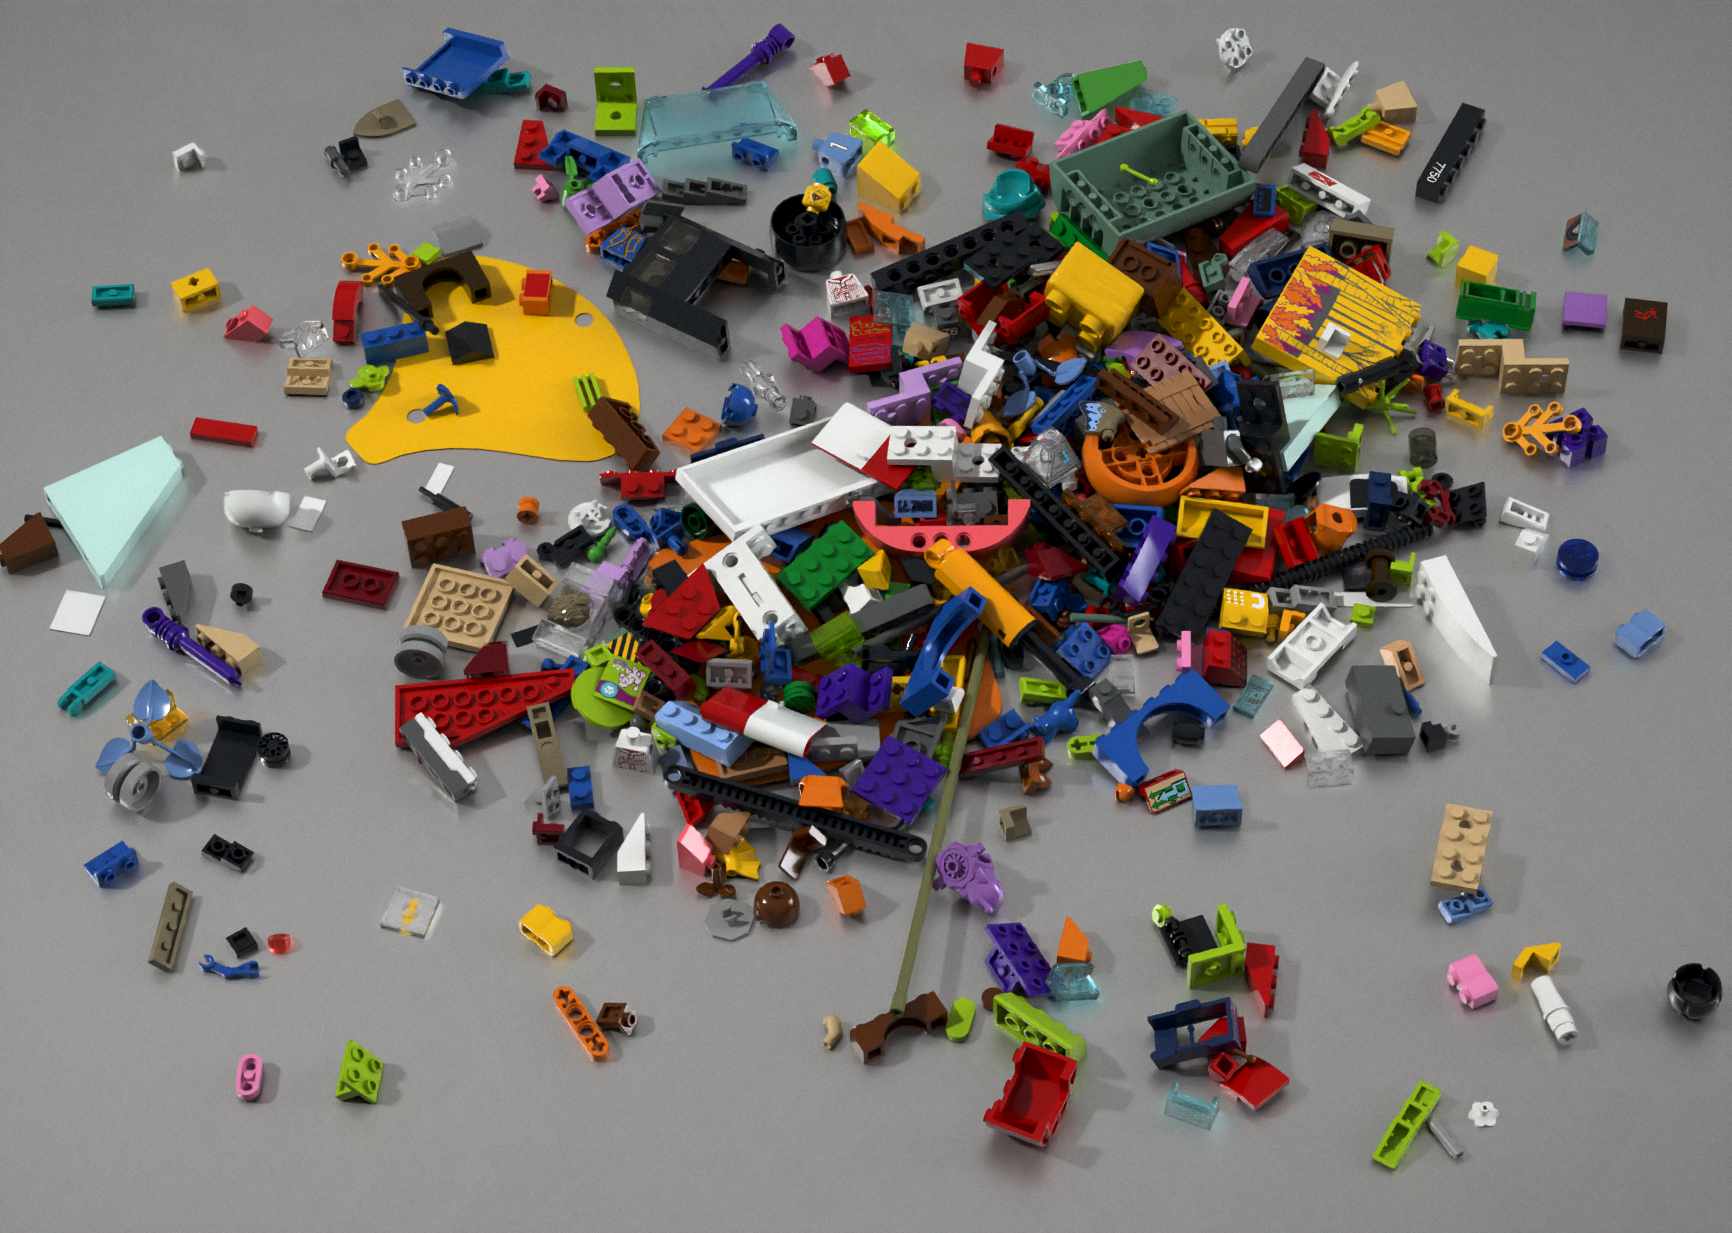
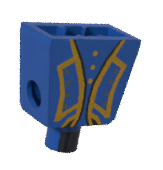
M640 226L634 231L621 227L600 244L601 259L624 269L634 259L635 254L645 246L647 232H642Z

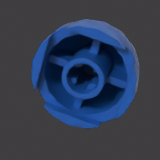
M731 383L728 388L731 394L724 399L721 413L723 421L721 423L737 427L746 424L751 416L755 417L758 404H754L755 397L749 388L737 383Z

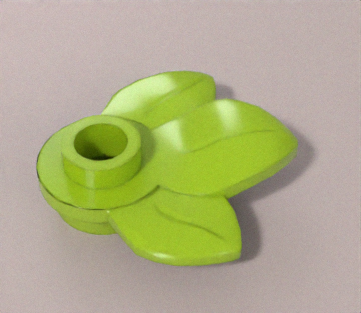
M374 365L361 366L357 372L359 376L350 380L349 385L354 388L367 387L370 391H378L385 386V377L389 374L390 370L386 365L378 368Z

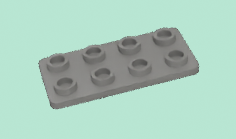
M867 719L859 724L852 720L824 722L827 723L826 728L812 739L809 751L805 757L811 762L855 760L856 758L873 759L880 748L879 721L877 719Z

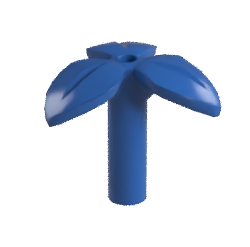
M439 384L436 389L441 396L424 408L423 412L428 417L446 402H450L456 411V415H458L459 406L456 398L445 385Z

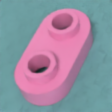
M247 1054L238 1062L235 1089L237 1095L243 1100L256 1098L261 1090L263 1063L256 1054Z

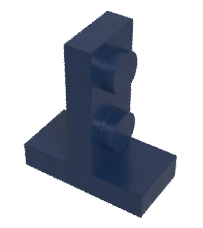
M1369 472L1363 528L1385 530L1392 507L1390 473Z

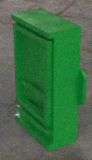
M1461 279L1457 297L1456 318L1477 322L1478 319L1508 324V327L1512 329L1531 331L1536 309L1537 292L1526 294V291L1521 293L1520 290L1472 281L1464 282L1465 279Z

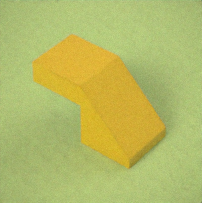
M1555 942L1525 947L1513 963L1511 978L1520 981L1530 965L1548 974L1559 958L1562 944Z

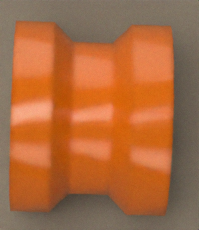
M533 497L521 498L518 501L517 519L525 524L535 523L539 515V501Z

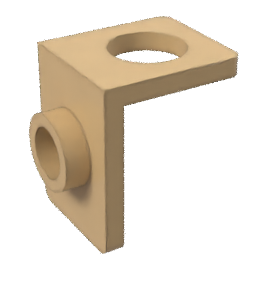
M1149 612L1128 618L1127 630L1138 655L1159 649L1149 628ZM1144 619L1140 625H1133L1137 620Z

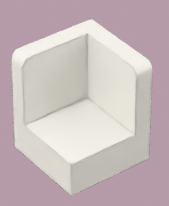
M1329 322L1315 348L1338 360L1352 335Z

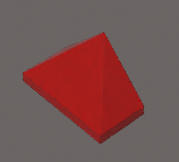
M675 792L687 824L693 827L715 805L713 802L706 803L704 799L697 800L694 796L690 798L687 794Z

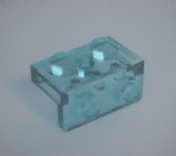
M1092 963L1054 964L1045 981L1057 1001L1097 1000L1100 991L1090 977L1094 969Z

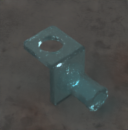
M650 566L646 568L636 582L639 584L640 597L632 609L640 613L639 608L643 597L656 592L649 588L651 580H653V569ZM649 575L647 582L644 584L645 578Z

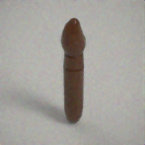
M971 637L967 644L965 683L970 680L975 650L977 648L974 637Z

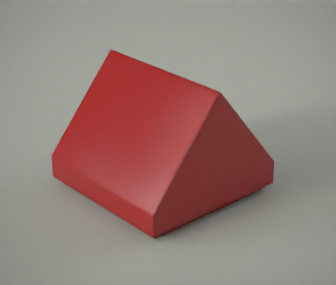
M1226 1052L1218 1053L1208 1066L1211 1080L1227 1083L1240 1064Z

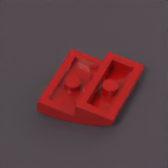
M1256 1057L1254 1064L1246 1062L1234 1072L1227 1083L1221 1082L1220 1087L1236 1101L1241 1099L1255 1112L1289 1084L1290 1079L1270 1063Z

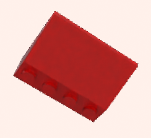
M1236 500V501H1230V502H1234V503H1242V504L1255 505V504H1250V503L1241 502V501H1237V500ZM1269 508L1264 549L1244 547L1226 585L1271 581L1279 546L1272 527L1284 523L1285 511Z

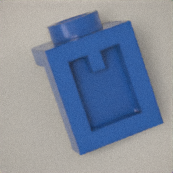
M661 507L650 519V527H652V531L656 535L677 522L681 524L683 533L685 532L681 522V512Z

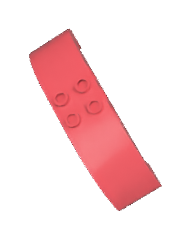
M1008 499V525L877 526L875 501H853L855 519L865 537L879 550L883 549L885 554L899 560L901 555L925 560L924 551L940 539L948 540L954 549L963 548L975 561L984 560L994 553H1000L1008 548L1021 535L1031 516L1030 499Z

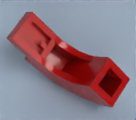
M341 280L337 285L332 312V320H334L333 341L355 342L357 308L360 302L363 303V281Z

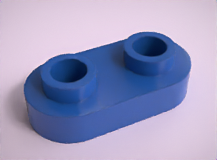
M622 504L614 508V523L630 539L637 540L646 536L643 526L647 525V523L631 506Z

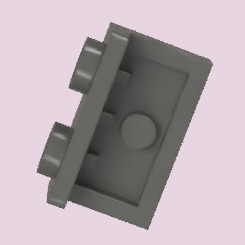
M983 487V492H976V488L963 489V493L956 494L957 520L1001 515L1000 495H1004L1003 490L997 491L996 487Z

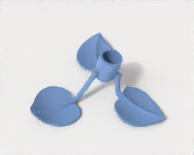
M1026 350L1019 351L1013 357V362L1018 367L1017 377L1023 380L1025 390L1018 391L1008 398L1004 406L1003 415L1005 417L1018 416L1026 412L1034 404L1036 393L1030 391L1028 383H1031L1037 376L1042 374L1036 371V366L1051 376L1056 377L1055 382L1058 385H1065L1071 383L1080 375L1087 360L1085 358L1067 360L1057 367V372H1053L1039 363L1037 359L1033 360Z
M151 679L141 688L134 701L133 710L136 718L147 721H142L131 727L132 747L130 742L124 738L111 739L102 749L95 767L104 773H108L112 765L126 753H133L136 750V742L140 744L152 742L171 753L165 760V767L168 773L176 778H187L193 776V773L199 774L203 769V758L197 746L190 741L179 740L175 743L172 750L153 738V732L147 725L152 722V719L161 720L166 717L171 708V701L168 694L155 680Z

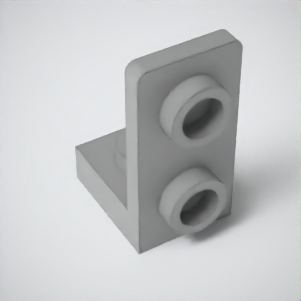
M552 775L542 789L536 787L524 802L525 808L536 814L543 813V817L546 819L552 813L557 812L561 805L557 777Z

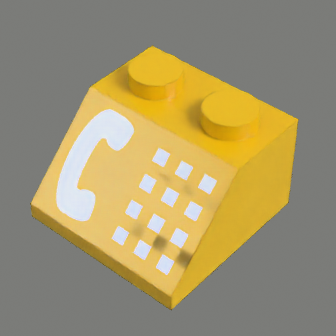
M1224 588L1222 591L1218 629L1228 630L1232 634L1262 638L1266 634L1268 595L1266 593Z

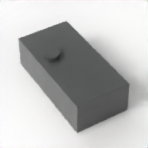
M1395 665L1352 666L1345 680V686L1365 754H1408L1416 736Z

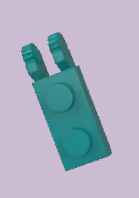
M97 662L68 688V691L59 698L57 706L63 709L69 705L67 713L72 716L82 709L83 704H87L117 677L116 673L103 663Z

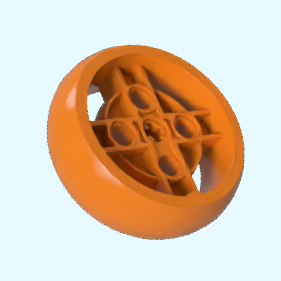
M1121 407V408H1118V409H1119L1120 411H1123L1125 408H1124V407ZM1127 421L1117 427L1116 433L1119 432V435L1108 449L1098 450L1099 445L1104 441L1102 435H1086L1082 449L1085 474L1094 490L1111 504L1153 506L1165 509L1178 502L1181 497L1178 495V492L1195 482L1200 461L1195 437L1150 456L1146 451L1147 448L1151 447L1150 443L1142 445ZM1183 465V471L1177 477L1163 483L1172 467Z

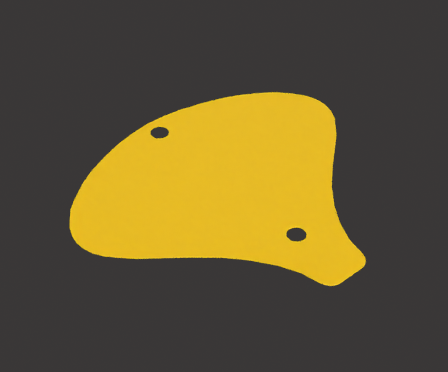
M475 256L490 283L492 297L472 304L464 288L457 283L440 282L431 286L427 290L426 295L432 304L434 318H431V320L439 328V333L433 335L429 331H425L429 352L396 359L389 381L378 401L366 416L353 425L346 433L347 443L365 462L370 464L383 463L405 454L450 448L492 450L562 461H596L614 455L615 448L603 439L604 435L592 426L593 422L587 416L590 411H583L573 383V377L581 378L583 374L587 377L589 373L593 372L601 396L628 402L631 405L629 411L636 413L638 419L640 413L639 385L634 366L621 337L604 314L590 301L568 286L553 279L549 315H524L523 306H519V295L524 291L522 290L521 283L522 278H526V271L533 269L496 258ZM446 257V258H442V259L433 261L431 264H433V263H435V262H438V261H440V260H444V259L450 258V257ZM404 312L402 324L413 322L410 316ZM586 313L590 314L594 321L590 326L581 327L575 323L576 317ZM464 321L487 324L494 358L453 365L445 332ZM588 382L589 387H590V390H591V393H592V395H593V398H594V401H595V404H596L597 398H596L594 389H593V387H592L591 382ZM439 384L445 385L458 402V415H456L452 403L446 402L428 417L426 416L425 420L420 423H411L407 419L409 412L417 409L423 411L424 408L441 396L436 389ZM580 384L587 406H590L591 404L588 399L585 387L583 384Z

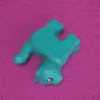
M1478 319L1477 322L1468 321L1466 327L1469 333L1477 334L1480 339L1511 338V331L1506 327L1505 323L1488 321L1483 324L1482 320Z

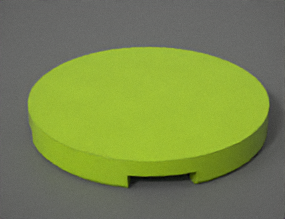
M605 667L589 668L583 671L572 685V704L575 710H578L591 726L602 730L619 729L630 721L634 712L594 696L593 694Z

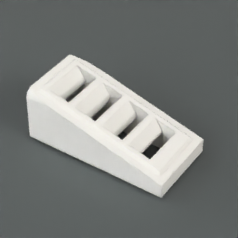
M1509 497L1503 507L1499 521L1509 525L1544 532L1550 514Z

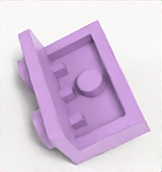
M514 538L503 542V547L495 550L492 547L482 552L483 556L479 561L481 564H484L489 576L501 578L509 574L525 554L530 557L521 538L516 541Z

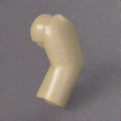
M834 1014L827 1015L823 1021L829 1033L821 1043L827 1049H831L843 1034L840 1018Z

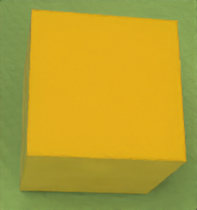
M1470 245L1458 262L1455 287L1460 288L1461 279H1465L1464 282L1472 281L1491 285L1496 277L1499 255Z

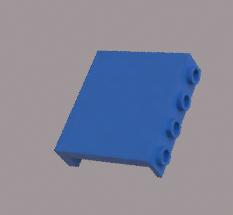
M447 28L443 31L447 42L416 70L406 67L401 69L408 85L465 99L502 66L510 56L503 41Z

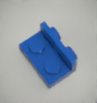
M743 137L739 143L733 142L731 144L732 158L766 171L770 169L779 157L778 149Z
M1038 578L1025 606L1030 604L1037 612H1047L1051 620H1057L1058 613L1062 611L1064 603L1070 595V584L1066 578L1054 581Z
M1013 708L982 729L977 736L986 748L1012 743L1016 740H1025L1030 735L1029 730L1033 725L1031 722L1025 724Z
M121 841L84 864V869L101 888L105 884L111 883L124 872L133 869L139 861L136 851L133 848L129 849Z

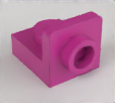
M1107 623L1096 632L1107 646L1112 648L1115 657H1121L1133 646L1128 630L1125 627Z

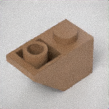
M734 812L718 814L710 825L705 839L713 845V848L729 855L733 847L737 849L743 836H746L751 826L748 823L751 813Z

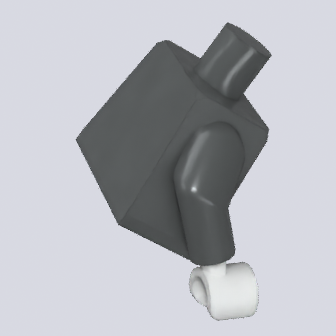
M1215 416L1214 429L1202 431L1198 444L1199 465H1207L1209 468L1217 470L1222 466L1230 467L1246 464L1245 470L1249 473L1253 471L1258 472L1262 468V462L1258 458L1251 459L1250 454L1244 449L1240 440V432L1227 429V416Z

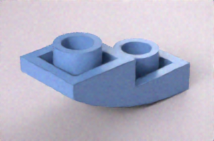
M1478 886L1477 895L1462 892L1459 897L1440 901L1438 908L1450 925L1471 918L1492 907L1494 903L1483 886Z

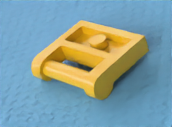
M1036 397L1034 404L1026 412L1018 415L1016 418L1018 421H1014L1007 429L1013 438V442L1044 406L1043 400L1039 397Z

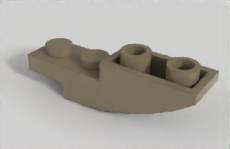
M549 702L526 707L544 784L553 775L557 777L559 788L569 786Z

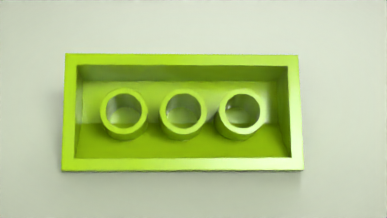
M1012 992L998 994L993 998V1024L1022 1044L1026 1041L1077 1060L1078 1065L1087 1056V1043L1080 1035H1074L1068 1031L1062 1023L1055 1022L1043 1010L1031 1006L1025 998L1016 996Z

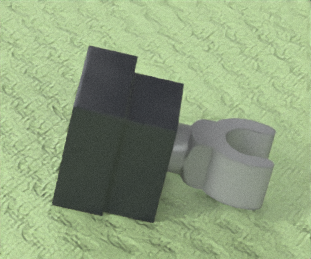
M1431 721L1422 723L1419 736L1427 753L1443 749L1446 739H1460L1461 731H1452L1456 730L1457 722H1451L1444 728L1441 723L1432 725Z

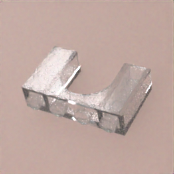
M572 562L562 581L565 586L569 585L570 590L590 596L593 602L591 616L583 625L572 629L562 628L542 619L532 640L538 647L566 659L573 655L584 660V651L592 648L596 640L598 641L601 638L606 621L611 619L613 608L622 597L623 587L614 578Z

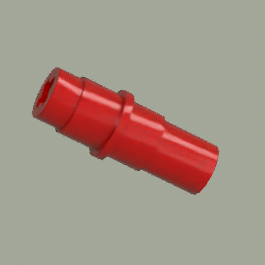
M1179 259L1183 287L1207 311L1210 304L1203 291V285L1191 273L1186 262L1183 259Z

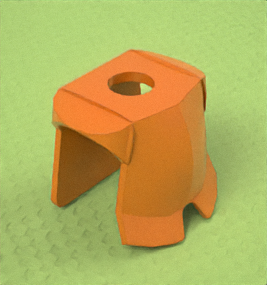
M1061 333L1059 341H1054L1052 336L1048 335L1036 345L1042 358L1061 363L1077 358L1076 338L1067 333ZM1042 373L1041 382L1044 386L1050 388L1063 386L1055 382L1056 377Z
M1325 503L1320 504L1314 511L1304 517L1307 525L1315 526L1318 529L1311 534L1318 554L1320 551H1325V555H1331L1332 552L1337 553L1357 529L1355 515L1350 509Z
M804 776L799 783L801 794L799 805L802 807H821L841 813L843 801L847 794V784L841 777Z

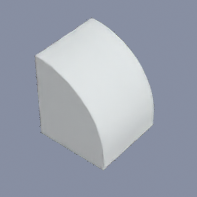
M952 686L949 696L934 705V709L956 714L965 694L964 689Z

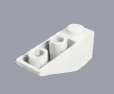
M644 813L640 814L617 852L619 885L647 883V874H651V860L646 858V855H651L650 841H646V836H650V822H645Z

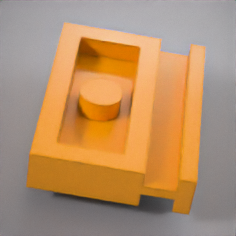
M1380 120L1376 126L1366 131L1365 135L1362 136L1361 142L1399 156V152L1403 150L1410 140L1411 132Z

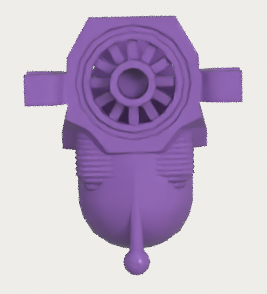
M952 842L935 858L937 871L940 875L933 882L932 887L935 891L943 890L948 886V888L957 892L962 899L969 901L976 909L985 911L987 914H991L993 909L999 906L1005 895L1003 885L995 876V865L990 855L983 853L986 849L981 842L977 845L973 843L969 846L959 842Z

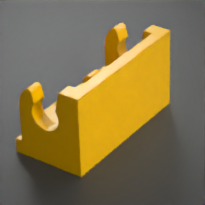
M1454 389L1446 398L1444 413L1482 431L1493 417L1494 412L1491 410L1494 406L1488 405L1484 410L1461 399L1457 395L1460 390Z

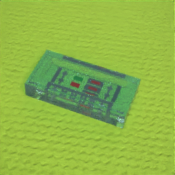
M1253 674L1233 705V711L1254 719L1272 690L1273 682Z

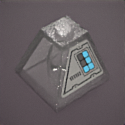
M1053 426L1033 439L1021 460L1048 489L1082 468L1067 439Z

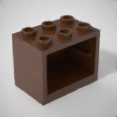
M1126 237L1122 238L1106 261L1144 288L1139 310L1158 320L1162 319L1183 288L1176 263Z

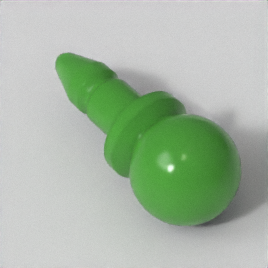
M616 527L608 530L600 542L596 541L595 546L588 549L587 558L589 561L598 563L603 560L604 552L608 551L606 546L615 536Z

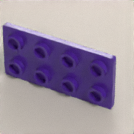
M1021 923L986 925L984 929L995 946L984 962L1004 993L1012 992L1016 994L1022 986L1030 998L1064 996L1066 990L1061 981L1057 978L1049 963L1045 960Z

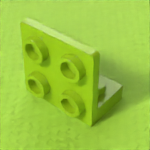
M1355 423L1353 431L1348 432L1347 438L1316 432L1313 463L1355 472L1361 453L1364 425Z

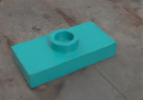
M134 284L92 286L91 302L93 307L134 304Z

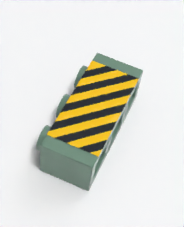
M625 628L602 640V643L612 654L640 664L634 653L641 646ZM652 671L650 672L646 683L654 675Z

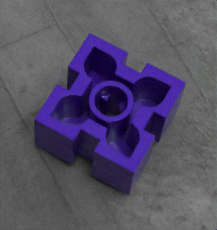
M1584 407L1569 414L1575 415L1582 423L1581 430L1578 433L1569 434L1566 431L1546 433V437L1560 447L1559 458L1569 469L1583 463L1586 456L1592 459L1604 454L1606 451L1608 435L1599 425H1592L1593 418ZM1561 417L1548 424L1563 422L1564 419Z

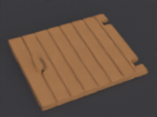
M1189 370L1143 389L1179 416V421L1162 436L1127 409L1121 411L1142 445L1150 443L1151 447L1146 449L1150 456L1199 436L1203 430L1214 429V417L1221 416ZM1114 401V404L1117 408L1122 407L1119 403Z

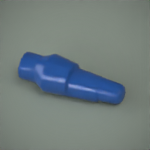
M1402 689L1409 711L1413 712L1415 716H1419L1422 713L1420 703L1410 692Z

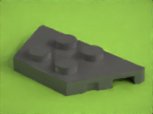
M940 713V716L928 718L922 716L914 720H898L892 737L933 760L948 715Z

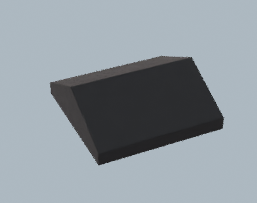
M464 321L445 332L453 365L494 358L487 324Z

